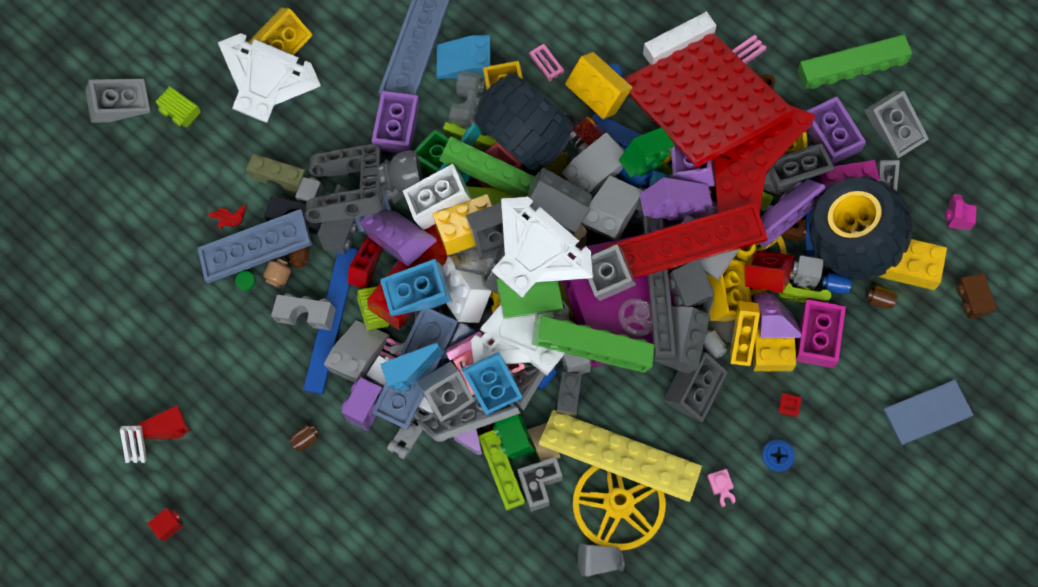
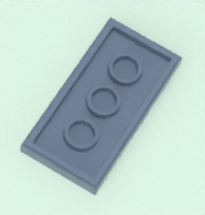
M956 380L883 409L900 446L973 416Z

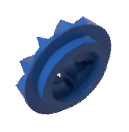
M783 440L769 442L764 447L762 453L764 463L769 469L777 472L786 471L792 466L795 459L793 448ZM778 448L780 455L784 456V458L780 459L779 463H777L776 457L770 456L776 454Z

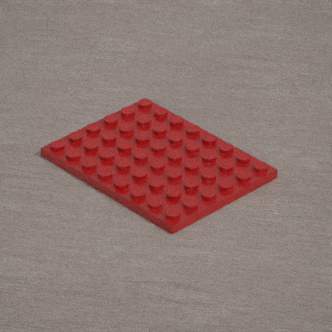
M714 33L707 34L703 39L688 44V47L677 50L665 59H659L657 63L650 64L623 78L633 87L628 95L658 128L662 127L674 145L695 168L794 115V109Z

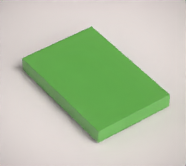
M496 280L503 319L563 310L558 281L535 282L521 298L502 280Z

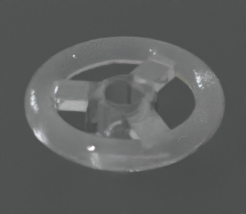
M638 298L626 300L621 305L618 313L622 327L628 333L635 336H643L652 331L650 305ZM634 304L633 313L625 318L626 308ZM632 322L640 323L645 329L636 330L628 324Z

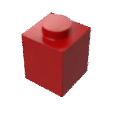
M168 508L147 523L157 538L163 542L183 527L180 523L182 520L181 516L175 510L172 512Z

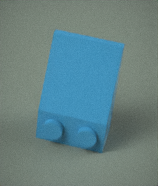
M471 35L437 45V79L484 78L483 67L491 66L490 35Z
M436 259L380 279L391 316L430 309L452 301L442 265Z
M435 343L381 363L387 386L399 392L409 390L410 386L415 384L444 354V348L440 344Z
M500 352L462 369L465 378L486 415L523 398L519 386Z

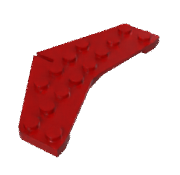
M791 106L794 109L793 116L714 158L718 213L756 203L760 214L765 177L768 170L802 133H805L812 126L815 114Z

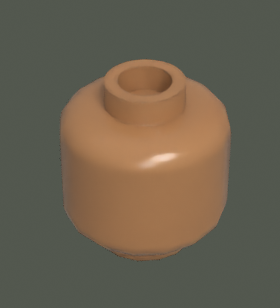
M279 258L276 261L270 260L263 273V277L266 278L265 282L276 287L285 285L291 273L290 267L287 266L288 262Z

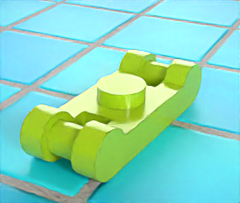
M790 283L783 292H778L779 297L782 299L805 303L807 299L828 303L831 298V293L828 290L816 292L811 291L807 287H792Z

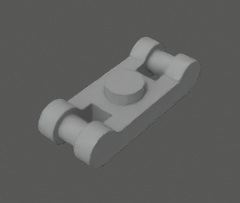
M418 409L409 429L401 427L388 445L387 450L399 454V457L405 460L423 433L420 426L414 425L413 422L415 419L420 420L428 414L424 415ZM401 441L406 443L404 448L399 446V443Z

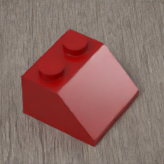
M756 251L745 265V287H751L754 290H770L774 293L783 292L789 284L794 255Z

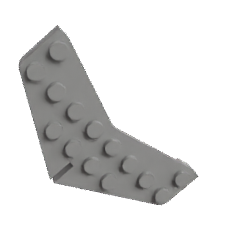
M524 363L525 368L513 374L523 398L486 415L474 394L472 395L475 400L473 403L444 421L440 422L434 413H430L417 423L433 440L444 441L517 415L520 411L514 404L524 411L545 374L534 365L526 366V363Z

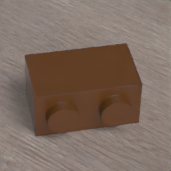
M985 273L963 277L957 283L956 291L958 296L962 298V309L967 314L969 320L991 315L997 309Z

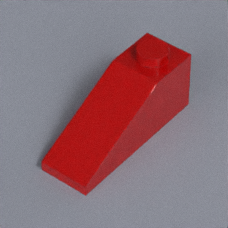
M368 236L351 262L348 271V284L363 289L368 286L384 249Z
M178 406L134 425L142 426L144 439H180L187 432L191 431L183 411ZM133 431L134 437L137 439L136 431Z

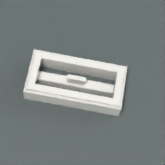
M121 426L120 433L125 462L130 463L133 460V463H137L138 460H141V463H145L147 456L142 426ZM133 431H136L140 455H137Z

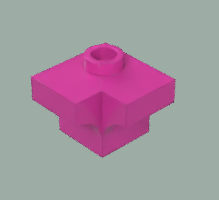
M954 194L949 201V209L945 213V220H948L947 227L971 230L976 224L977 206L965 203L962 195Z

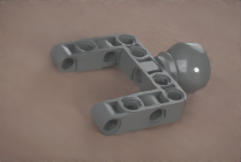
M376 144L313 155L310 158L309 173L315 177H330L361 171L360 189L309 199L306 203V219L311 223L372 215L380 212L383 209V190L388 189L393 192L396 189L403 193V190L423 180L417 151H403L395 155L391 161L386 159L384 163L380 147Z

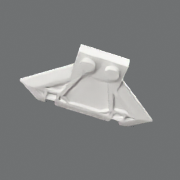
M240 33L218 42L239 90L232 107L233 110L267 123L274 105L321 86L311 63L305 61L303 66L297 64V57L255 39L250 44L245 41L247 36ZM241 49L248 50V55L241 52ZM293 70L300 72V75L292 74Z
M529 197L501 199L505 256L491 272L522 298L535 282L593 278L591 251L586 246L582 251L575 245L579 240L541 207L537 211L533 210L530 207L533 201ZM524 212L530 217L528 221L522 217ZM569 252L576 257L574 260L567 255Z
M500 305L481 327L480 330L484 332V335L481 338L475 335L471 339L473 362L476 363L500 352L506 364L530 362L545 375H548L565 353L532 345L534 323L544 315L554 317L553 312L503 319ZM490 339L494 341L491 346L488 344Z

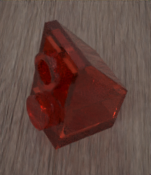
M587 116L573 127V131L589 146L602 135L608 133L596 120Z

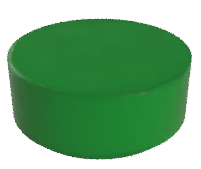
M243 271L236 276L235 283L240 290L249 291L255 286V278L250 272Z

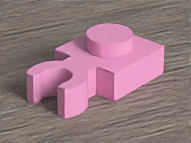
M727 469L709 474L707 478L713 494H720L721 496L719 499L721 507H725V498H729L731 503L734 504L735 497L729 493V490H732L734 487Z

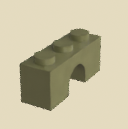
M256 154L252 155L246 168L250 179L268 184L269 180L281 184L285 190L297 193L302 178H308L304 169Z

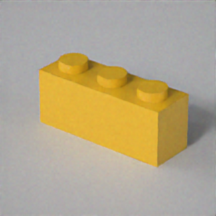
M738 301L729 352L731 364L751 365L760 317L758 303Z

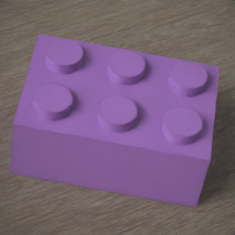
M382 91L372 137V144L378 145L380 151L401 153L412 150L420 109L417 95Z
M838 97L807 110V112L815 114V120L807 132L815 145L822 143L833 165L862 151L866 141Z
M663 177L639 194L643 214L645 216H652V218H666L667 220H681L683 222L687 215L694 218L712 206L708 184Z

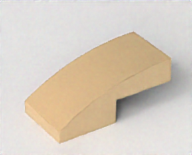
M546 423L528 429L540 462L554 457L560 459L559 452L539 445Z

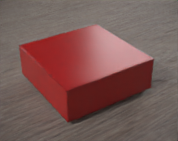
M782 393L778 413L798 417L802 397Z

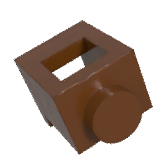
M800 219L793 225L798 228L790 227L781 237L800 242L802 236L806 237V220Z

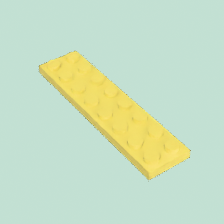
M555 410L552 411L539 441V445L688 502L691 500L702 468L701 465L571 416L557 414Z

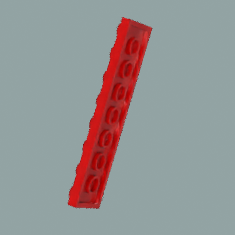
M751 203L604 246V250L618 245L624 253L633 278L637 279L682 266L697 259L702 260L767 241L768 238L756 203Z

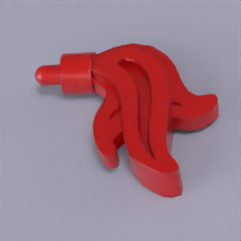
M243 205L242 208H239L233 214L227 209L219 208L218 210L221 212H211L208 216L220 220L218 223L219 229H222L223 226L235 227L242 223L243 215L246 212V205Z

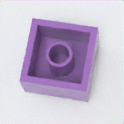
M360 377L359 381L355 382L351 388L352 394L350 398L346 399L341 407V410H343L342 414L347 422L368 431L376 417L372 411L383 390L382 387Z

